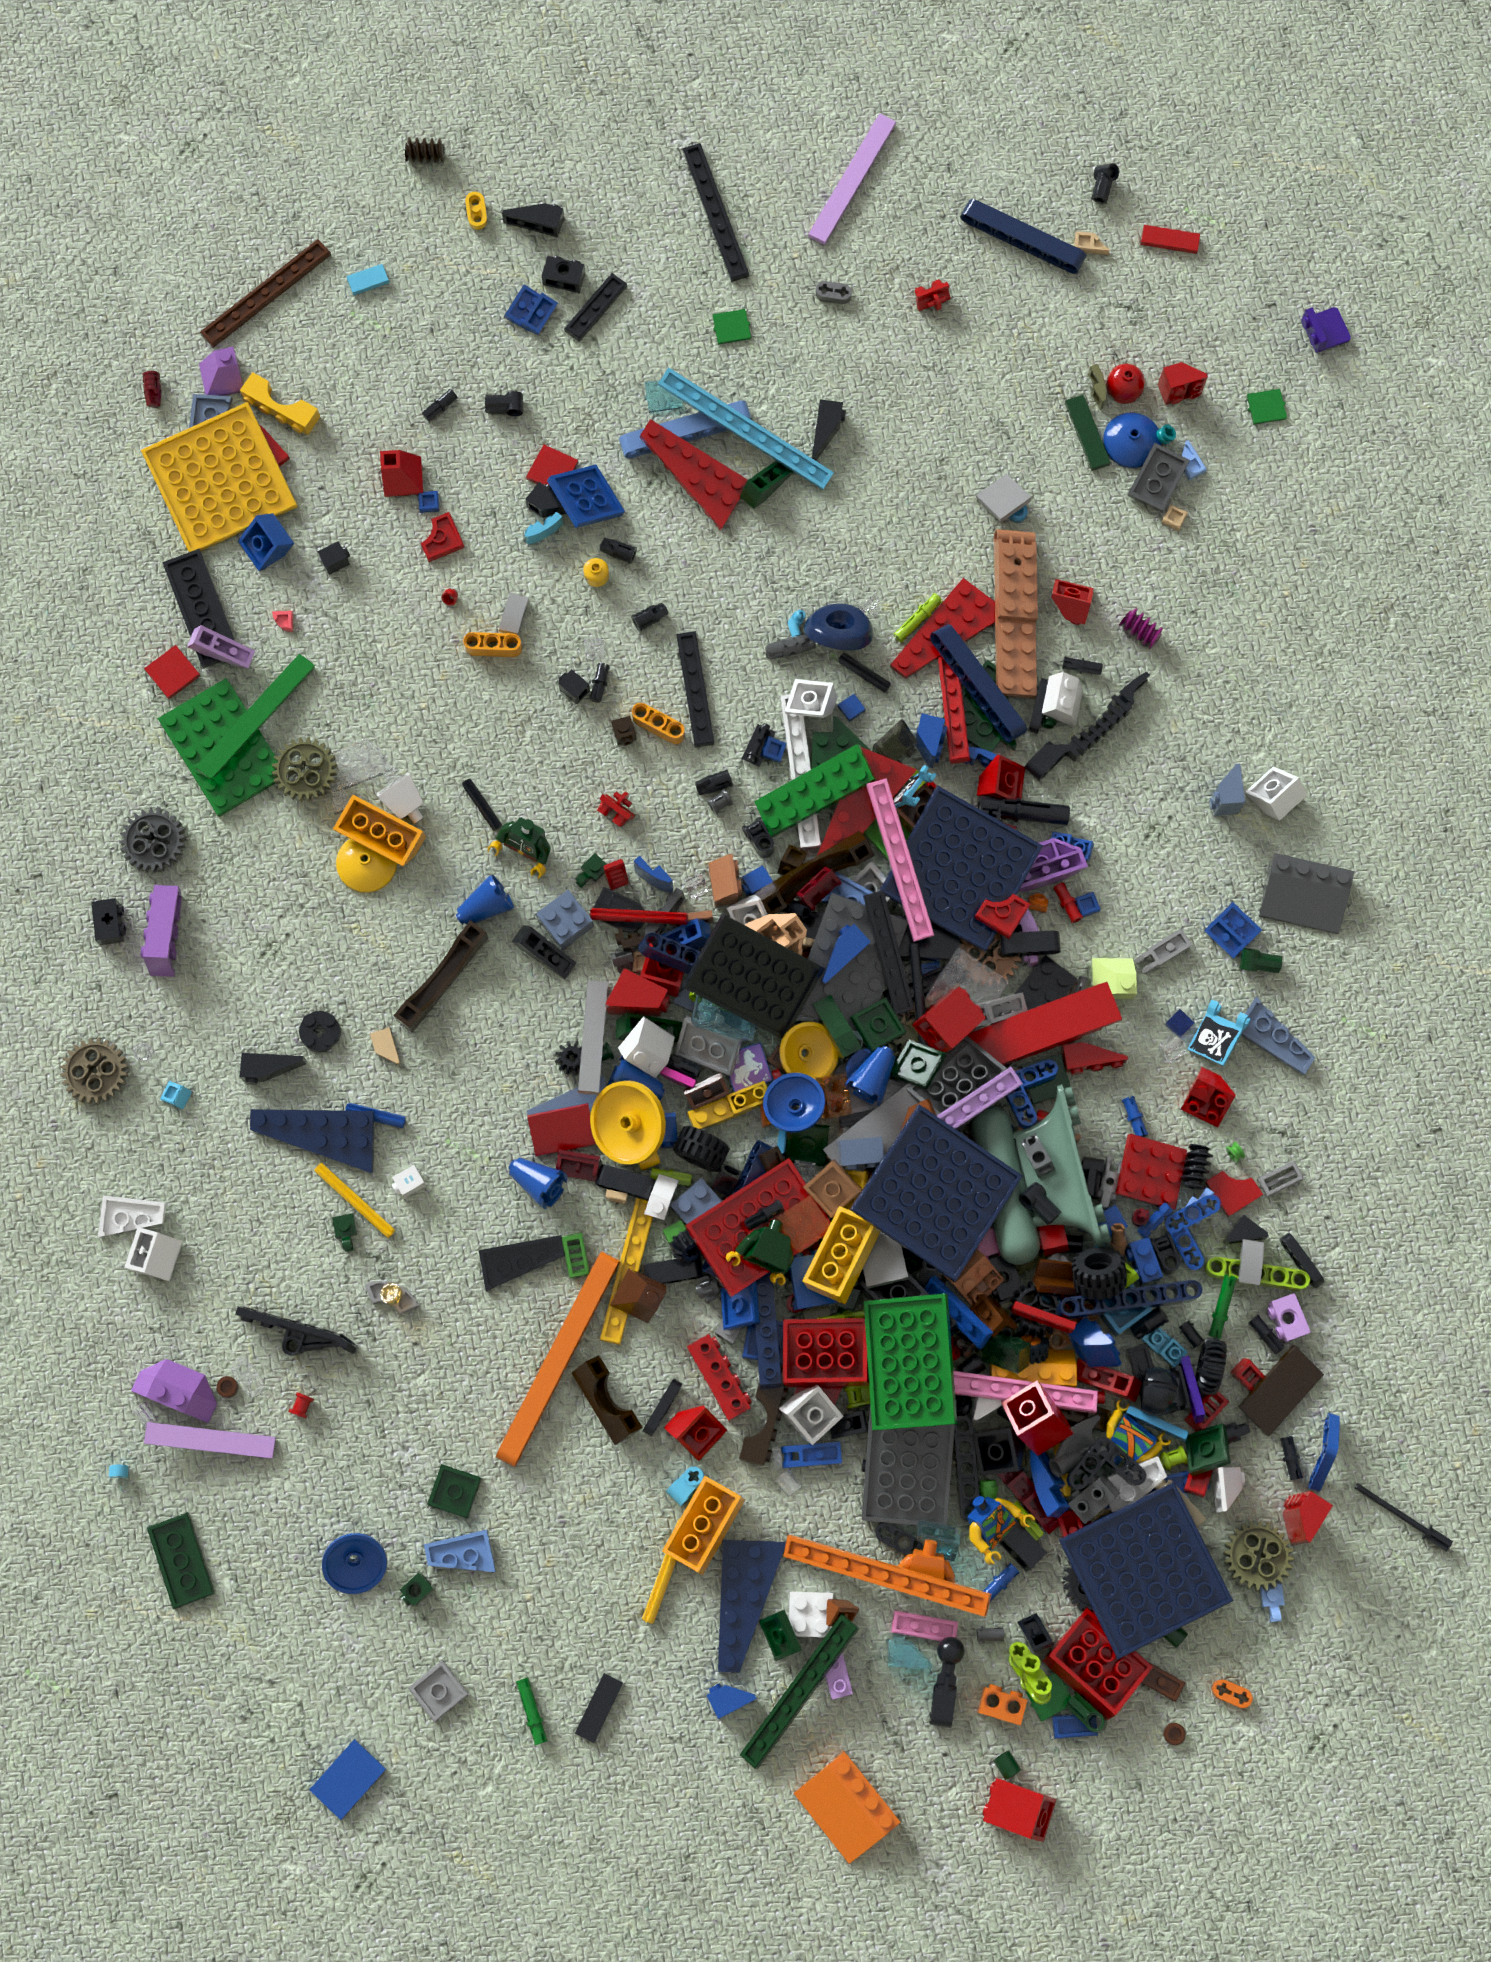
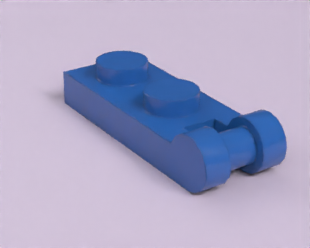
M840 1442L781 1447V1453L784 1454L783 1468L842 1464ZM798 1452L799 1460L793 1461L792 1453Z

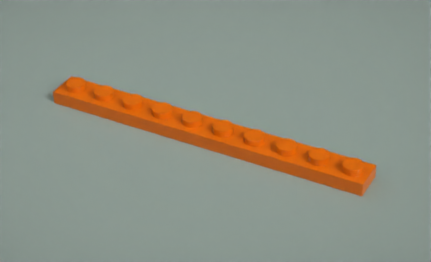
M794 1535L787 1536L783 1557L980 1616H987L991 1599L990 1593Z

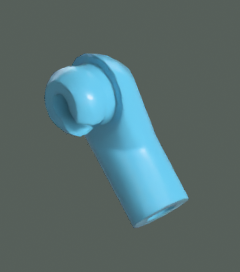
M797 610L788 620V627L792 637L801 635L799 627L806 617L803 610Z

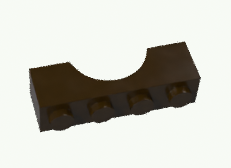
M599 1355L584 1362L571 1372L614 1445L630 1438L643 1428L632 1409H622L611 1399L607 1389V1380L610 1372Z
M781 1381V1388L760 1389V1384L758 1385L755 1397L765 1407L767 1421L764 1428L758 1434L744 1438L739 1460L764 1466L765 1462H770L772 1450H769L770 1441L775 1442L778 1431L774 1429L775 1422L781 1419L780 1403L781 1400H786L788 1388H785L783 1381Z

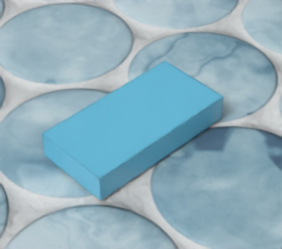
M383 264L346 276L353 296L389 284Z

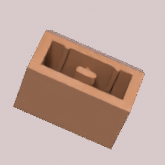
M728 854L708 863L714 907L735 904L738 902V897H742L741 880H736L739 877L738 861L733 860V854Z
M978 1249L975 1250L955 1282L943 1275L950 1285L971 1306L974 1302H978L976 1300L981 1294L988 1296L1004 1281L1003 1277L986 1256Z

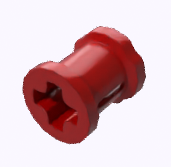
M296 1392L297 1398L292 1409H289L288 1412L306 1419V1412L314 1399Z

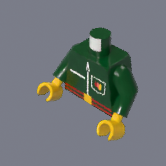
M519 817L516 822L505 823L497 834L496 841L490 844L487 851L489 852L493 847L497 850L494 856H497L502 850L501 843H504L506 847L538 862V865L531 869L530 874L533 876L538 871L539 879L546 873L544 864L547 863L551 850L544 829L535 825L533 821L525 820L522 817Z
M771 1220L769 1227H762L752 1231L736 1247V1252H729L726 1255L727 1262L732 1257H736L732 1264L733 1266H738L740 1264V1256L742 1255L743 1260L772 1272L770 1281L773 1284L777 1278H779V1285L785 1284L784 1274H787L794 1256L790 1245V1237L780 1233L783 1223L778 1220Z

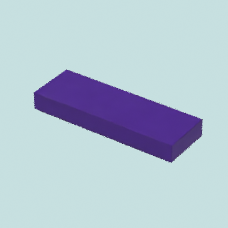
M1184 1356L1181 1358L1179 1366L1182 1368L1194 1422L1201 1423L1206 1415L1190 1357Z

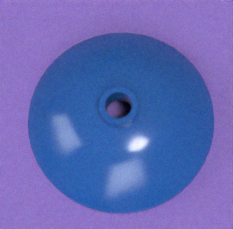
M1124 413L1115 417L1109 422L1103 435V445L1107 455L1111 460L1123 467H1142L1154 443L1161 446V442L1157 438V430L1159 428L1150 418L1139 413Z
M789 1073L778 1077L769 1085L764 1095L763 1108L767 1119L777 1129L790 1133L801 1132L814 1126L821 1118L825 1109V1095L822 1087L814 1078L802 1073ZM794 1106H800L798 1110H793Z
M361 1533L346 1534L335 1539L327 1547L322 1558V1572L325 1580L332 1588L346 1594H359L374 1588L382 1580L387 1568L386 1553L382 1545L373 1537ZM352 1555H356V1556H357V1558H355V1559H351L350 1557H351Z

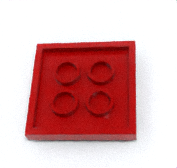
M1128 1134L1115 1195L1158 1207L1163 1203H1167L1173 1210H1176L1187 1150L1134 1134Z

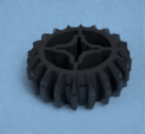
M1031 1281L1027 1284L1028 1289L1022 1284L1020 1286L1021 1291L1017 1289L1014 1291L1016 1297L1010 1298L1012 1303H1015V1301L1021 1303L1025 1296L1034 1294L1033 1302L1026 1303V1305L1034 1307L1037 1302L1038 1309L1058 1316L1056 1308L1061 1302L1058 1301L1061 1294L1054 1295L1053 1293L1038 1292L1036 1286L1034 1287ZM1041 1295L1050 1301L1052 1307L1043 1303ZM1013 1304L1008 1306L1009 1310H1012ZM1012 1312L1009 1314L1011 1318L1016 1317L1014 1320L1016 1325L1020 1324L1019 1332L1023 1328L1026 1329L1025 1336H1028L1031 1331L1033 1332V1338H1037L1038 1332L1044 1338L1046 1331L1050 1335L1054 1332L1050 1326L1039 1325L1038 1322L1033 1320V1324H1031L1024 1317L1015 1315Z
M1207 1338L1202 1344L1195 1379L1199 1392L1204 1395L1214 1396L1220 1388L1227 1357L1225 1341Z

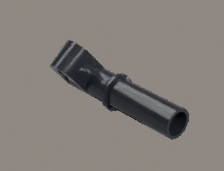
M979 796L977 804L978 809L999 821L1000 818L1012 819L1014 822L1022 820L1068 825L1070 818L1069 805L1024 801L1020 797L1006 799Z

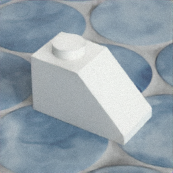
M659 1174L644 1214L666 1220L679 1180Z

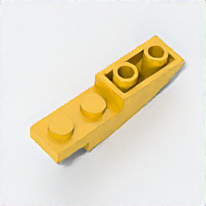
M765 1081L756 1083L726 1095L722 1099L699 1107V1109L696 1108L695 1111H688L687 1115L692 1127L701 1130L710 1126L714 1127L763 1105L764 1095L767 1090Z

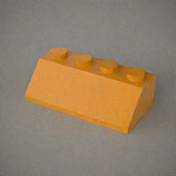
M352 795L333 828L334 831L403 867L417 854L426 838L422 830L355 795Z
M989 1348V1376L1029 1382L1038 1380L1039 1383L1072 1388L1077 1386V1366L1074 1350L1049 1349L1046 1361H1041L1039 1364L1036 1362L1034 1364L1029 1362L1024 1364L1023 1361L1018 1362L1017 1359L1012 1358L1010 1354L1011 1348Z
M704 1476L662 1552L703 1575L745 1499Z

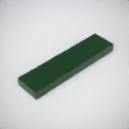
M1084 394L1065 400L1066 408L1091 471L1109 466L1111 462Z

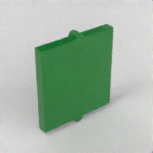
M745 309L712 314L714 322L713 331L716 332L718 345L751 339L750 322L747 319Z
M1280 389L1247 394L1248 411L1251 413L1253 425L1287 419L1284 407L1286 403L1283 401Z
M1056 1673L1047 1676L1052 1683L1051 1699L1047 1704H1037L1030 1694L1025 1691L1031 1702L1030 1706L1035 1709L1041 1722L1066 1709L1065 1706L1071 1699L1067 1690L1068 1686L1064 1685L1062 1679Z

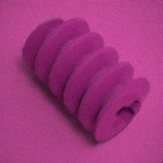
M1136 607L1125 615L1119 626L1125 624L1124 630L1128 631L1131 629V636L1138 633L1136 640L1139 641L1144 638L1143 645L1145 646L1150 643V650L1161 637L1163 627L1156 630V622L1149 625L1150 617L1143 620L1144 613L1136 615L1138 610Z

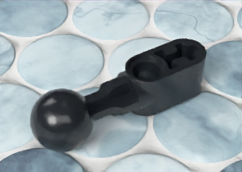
M946 1637L937 1646V1655L943 1663L942 1670L937 1675V1682L934 1685L929 1725L952 1727L957 1693V1677L954 1674L955 1664L963 1659L965 1653L964 1645L955 1637Z

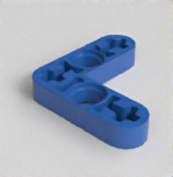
M1043 1060L1015 1071L1023 1084L1016 1088L1013 1094L1010 1092L1005 1097L1022 1129L1029 1128L1037 1122L1036 1112L1025 1090L1050 1081L1057 1076L1058 1065L1053 1060ZM1048 1066L1049 1069H1052V1073L1045 1071V1067ZM1026 1073H1033L1036 1078L1033 1081H1027L1024 1075ZM1020 1097L1024 1099L1025 1103L1022 1106H1017L1013 1103V1100ZM1024 1110H1026V1115H1027V1117H1028V1118H1031V1122H1030V1123H1028L1026 1120L1023 1121V1120H1024V1113H1023Z
M1215 1194L1199 1199L1169 1215L1165 1220L1167 1231L1171 1234L1184 1262L1192 1270H1197L1204 1266L1205 1256L1189 1226L1220 1210L1222 1202ZM1209 1198L1212 1201L1216 1200V1209L1213 1210L1212 1207H1209L1204 1210L1207 1213L1206 1215H1204L1203 1209L1198 1205V1203L1201 1202L1202 1206H1204L1209 1203ZM1193 1207L1199 1211L1197 1219L1189 1218L1188 1210ZM1183 1212V1216L1188 1224L1186 1225L1185 1221L1178 1224V1229L1175 1226L1171 1227V1218L1177 1220L1182 1217L1180 1213ZM1182 1236L1190 1238L1191 1244L1189 1247L1185 1248L1180 1245L1179 1241ZM1195 1247L1196 1250L1192 1251L1195 1257L1199 1256L1201 1259L1198 1261V1266L1195 1263L1191 1264L1192 1256L1190 1253L1186 1255L1185 1251Z
M1328 1413L1325 1419L1322 1452L1312 1471L1308 1484V1489L1316 1492L1321 1491L1338 1452L1340 1416Z

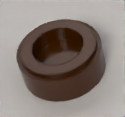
M225 1376L217 1382L216 1389L220 1396L231 1398L237 1394L239 1385L236 1379Z
M1169 1723L1163 1730V1737L1167 1743L1179 1745L1185 1740L1186 1732L1180 1724Z

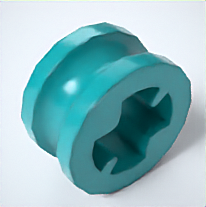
M1165 424L1157 430V438L1161 443L1169 444L1176 438V431L1171 425Z

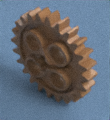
M996 932L994 941L989 945L987 951H990L997 941L1000 940V933ZM960 938V942L963 945L959 947V950H961L959 958L962 959L957 963L964 965L961 970L968 972L967 979L971 976L974 977L973 983L981 980V986H983L985 981H988V985L991 987L992 981H995L999 986L1001 978L1007 982L1006 975L1008 974L1013 977L1012 969H1019L1015 962H1021V958H1001L998 955L1001 944L994 949L993 957L988 956L980 967H976V964L984 958L986 952ZM973 949L978 950L980 957L972 959L969 956V952ZM992 963L995 966V971L991 973L986 972L984 965Z

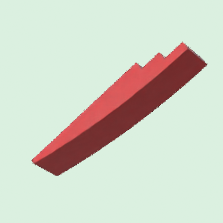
M1104 982L969 1033L967 1036L1005 1066L1079 1040L1082 1036L1122 1021V1017L1108 982Z

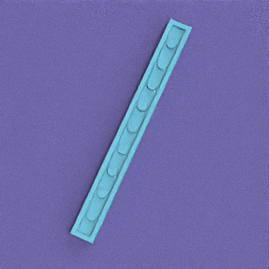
M668 367L659 381L658 386L823 490L834 472Z

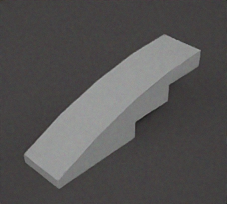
M1023 992L976 1004L983 1010V1014L986 1017L977 1027L988 1023L992 1024L1028 1011Z

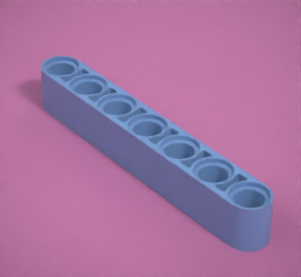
M741 400L727 404L752 420L746 401ZM701 412L659 424L687 442L728 431ZM644 428L626 433L619 438L625 458L630 459L652 453L640 438Z

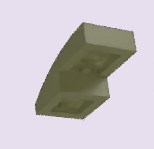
M1096 363L1090 366L1088 376L1094 384L1091 396L1101 410L1104 408L1106 401V386L1102 372Z

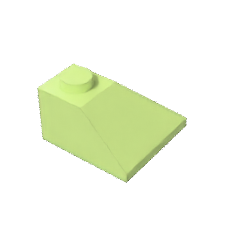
M1092 958V987L1108 982L1114 999H1134L1137 994V980L1133 959Z

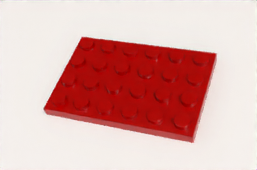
M790 1158L685 1225V1228L730 1297L770 1272L743 1260L742 1255L740 1256V1264L738 1266H733L732 1264L736 1257H732L729 1262L726 1260V1255L729 1252H736V1247L752 1231L762 1227H769L770 1222H764L752 1230L746 1228L744 1224L745 1219L759 1212V1208H765L776 1200L782 1203L785 1211L776 1215L770 1221L778 1220L783 1223L780 1233L790 1237L793 1256L823 1237L831 1224L821 1206L803 1188L806 1183Z

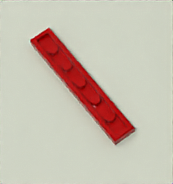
M938 657L950 764L970 761L962 684L943 657Z

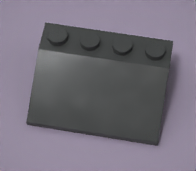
M1274 853L1269 862L1259 917L1339 934L1351 891L1354 871Z
M966 1036L953 1049L945 1053L946 1058L927 1090L913 1084L906 1090L918 1103L930 1099L936 1115H939L1007 1068ZM973 1118L956 1128V1130L960 1132Z

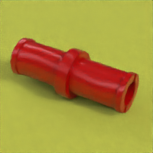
M1062 882L1054 886L1053 890L1061 902L1060 906L1062 909H1065L1071 923L1080 921L1083 916L1075 904V898L1071 897L1065 883Z

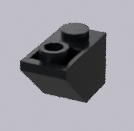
M538 482L525 499L527 508L542 518L549 517L550 515L553 516L556 512L560 515L567 514L548 484L544 485Z

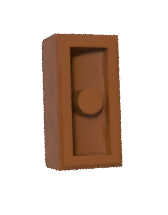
M828 1599L826 1625L833 1626L841 1614H844L853 1622L859 1608L848 1600Z

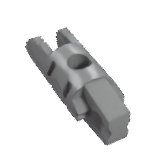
M1110 1156L1106 1158L1102 1181L1098 1191V1197H1102L1100 1204H1102L1104 1210L1108 1209L1110 1200H1116L1117 1195L1115 1194L1122 1159H1120L1117 1173L1109 1171L1112 1164V1157ZM1107 1182H1112L1113 1185H1107Z

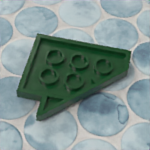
M986 660L983 668L996 684V665ZM965 688L962 693L968 742L976 748L993 752L1001 741L1015 751L1017 747L1016 739L1011 742L1005 741Z
M833 716V732H813L812 769L856 744L865 749H870L836 716Z

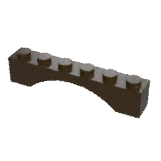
M858 831L754 893L761 899L767 914H776L786 908L797 896L796 893L824 867L836 872L848 867L857 866L875 854L867 839Z
M471 920L435 971L416 992L406 999L393 1015L398 1023L410 1032H414L488 940V935L483 929Z

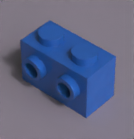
M1149 1237L1127 1245L1125 1253L1128 1261H1131L1134 1270L1139 1276L1137 1281L1140 1286L1160 1280L1163 1277Z

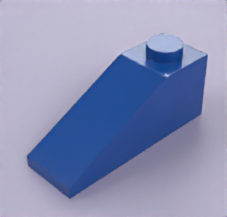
M696 918L686 925H681L662 934V936L698 950L704 947L712 932L709 923Z
M847 924L838 932L841 936L836 940L821 982L823 984H826L871 942L855 924L851 927Z

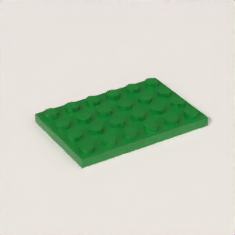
M227 678L157 718L218 817L274 785V779L277 777L272 775V772L276 770L272 767V764L278 763L274 759L275 754L260 730H258L212 782L196 770L195 767L247 711Z
M948 1294L864 1301L872 1430L957 1424Z

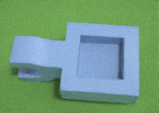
M1206 1188L1199 1199L1214 1194V1192ZM1192 1196V1198L1186 1206L1198 1201L1199 1199H1197L1195 1196ZM1201 1202L1198 1203V1205L1203 1209L1204 1215H1206L1207 1213L1204 1210L1209 1208V1206H1202ZM1190 1208L1188 1210L1189 1218L1197 1219L1199 1211L1196 1208Z
M1279 1583L1276 1584L1277 1587L1275 1589L1268 1585L1267 1592L1264 1591L1262 1586L1259 1589L1262 1607L1269 1608L1270 1622L1281 1621L1279 1606L1285 1605L1282 1584Z

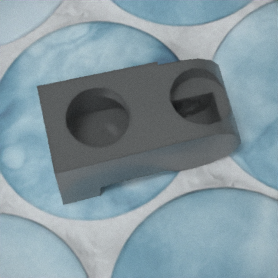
M1036 1133L1021 1140L1038 1178L1055 1170L1049 1155Z

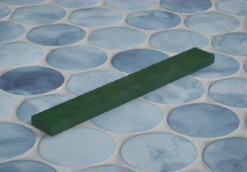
M844 1614L840 1615L740 1753V1756L754 1769L760 1767L860 1629Z

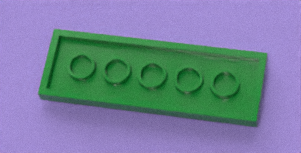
M856 744L754 802L770 836L775 837L864 788L868 783L875 782L876 778L861 746Z

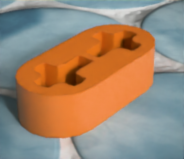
M1223 1679L1216 1680L1212 1684V1694L1216 1698L1239 1708H1247L1251 1705L1253 1697L1246 1688ZM1224 1683V1688L1231 1692L1230 1694L1222 1693L1220 1696L1219 1690L1216 1688L1217 1685L1221 1686ZM1244 1692L1247 1701L1240 1704L1239 1699L1233 1695L1234 1693L1242 1694Z

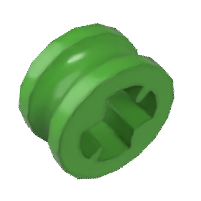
M1236 1142L1232 1143V1147H1226L1228 1155L1235 1163L1239 1162V1158H1245L1244 1151Z

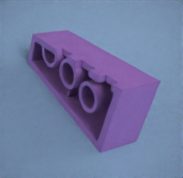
M154 885L153 893L149 895L151 908L146 914L148 927L144 929L145 946L141 947V958L144 959L150 976L175 977L172 960H176L177 956L174 940H178L179 934L178 924L176 923L180 921L182 901L179 886Z

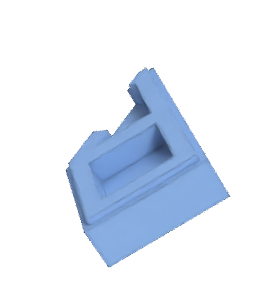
M1187 440L1182 456L1190 460L1184 473L1188 480H1191L1205 473L1207 469L1190 441Z

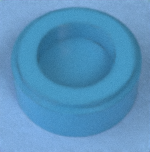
M1026 505L1011 515L1009 519L1015 523L1024 521L1028 513Z

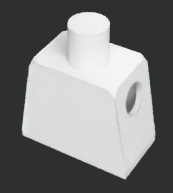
M406 773L377 793L378 798L399 819L408 815L414 824L423 818V815L418 810L423 801L409 773Z

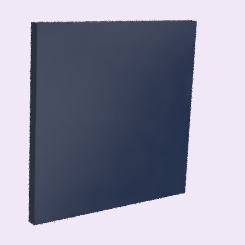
M938 785L935 787L906 840L930 921L986 952L997 931L975 919L974 916L985 899L992 902H1002L1007 900L1012 894L1017 895L1043 845ZM891 868L879 891L884 890L886 897L902 905Z
M919 1104L849 1210L955 1282L1023 1175Z
M1174 1482L1058 1539L1117 1659L1234 1601Z

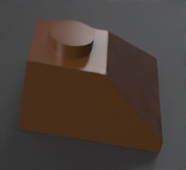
M628 1268L610 1306L648 1323L656 1313L666 1294V1285Z

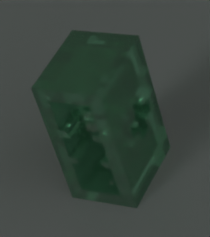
M1000 1331L995 1338L991 1336L984 1348H982V1361L1018 1374L1029 1366L1031 1343Z

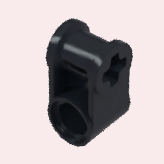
M758 817L757 821L752 824L742 826L746 838L751 842L757 854L762 858L770 857L774 852V841L762 819ZM763 843H767L770 845V847L768 849H762L760 848V845Z
M1165 1232V1235L1161 1237L1150 1238L1161 1271L1165 1274L1174 1273L1180 1266L1181 1261L1171 1234ZM1165 1259H1172L1175 1267H1167Z

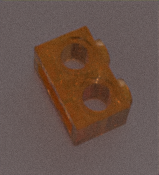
M846 1073L815 1077L825 1095V1109L822 1118H835L852 1114L849 1090L844 1086L847 1081ZM829 1081L833 1083V1088L831 1091H829L828 1089ZM833 1101L836 1103L835 1111H832L831 1104Z

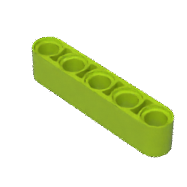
M1223 1257L1211 1258L1205 1264V1273L1211 1278L1222 1280L1224 1279V1274H1228L1229 1277L1232 1275L1237 1277L1236 1282H1238V1276L1232 1273V1266L1240 1268L1241 1260ZM1212 1262L1219 1264L1220 1272L1212 1271ZM1262 1264V1277L1259 1286L1300 1291L1310 1283L1308 1273L1303 1270ZM1274 1272L1281 1274L1282 1282L1278 1283L1274 1280ZM1295 1276H1300L1302 1278V1286H1298L1297 1284H1295Z

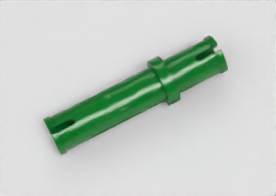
M1224 1274L1215 1312H1212L1213 1320L1208 1333L1211 1337L1215 1338L1217 1336L1218 1339L1222 1338L1225 1321H1228L1229 1318L1227 1313L1237 1281L1235 1276L1230 1275L1229 1277L1228 1274Z
M529 1677L518 1680L516 1684L528 1721L526 1724L527 1727H530L534 1745L547 1742L548 1739L542 1724L544 1720L543 1717H540Z

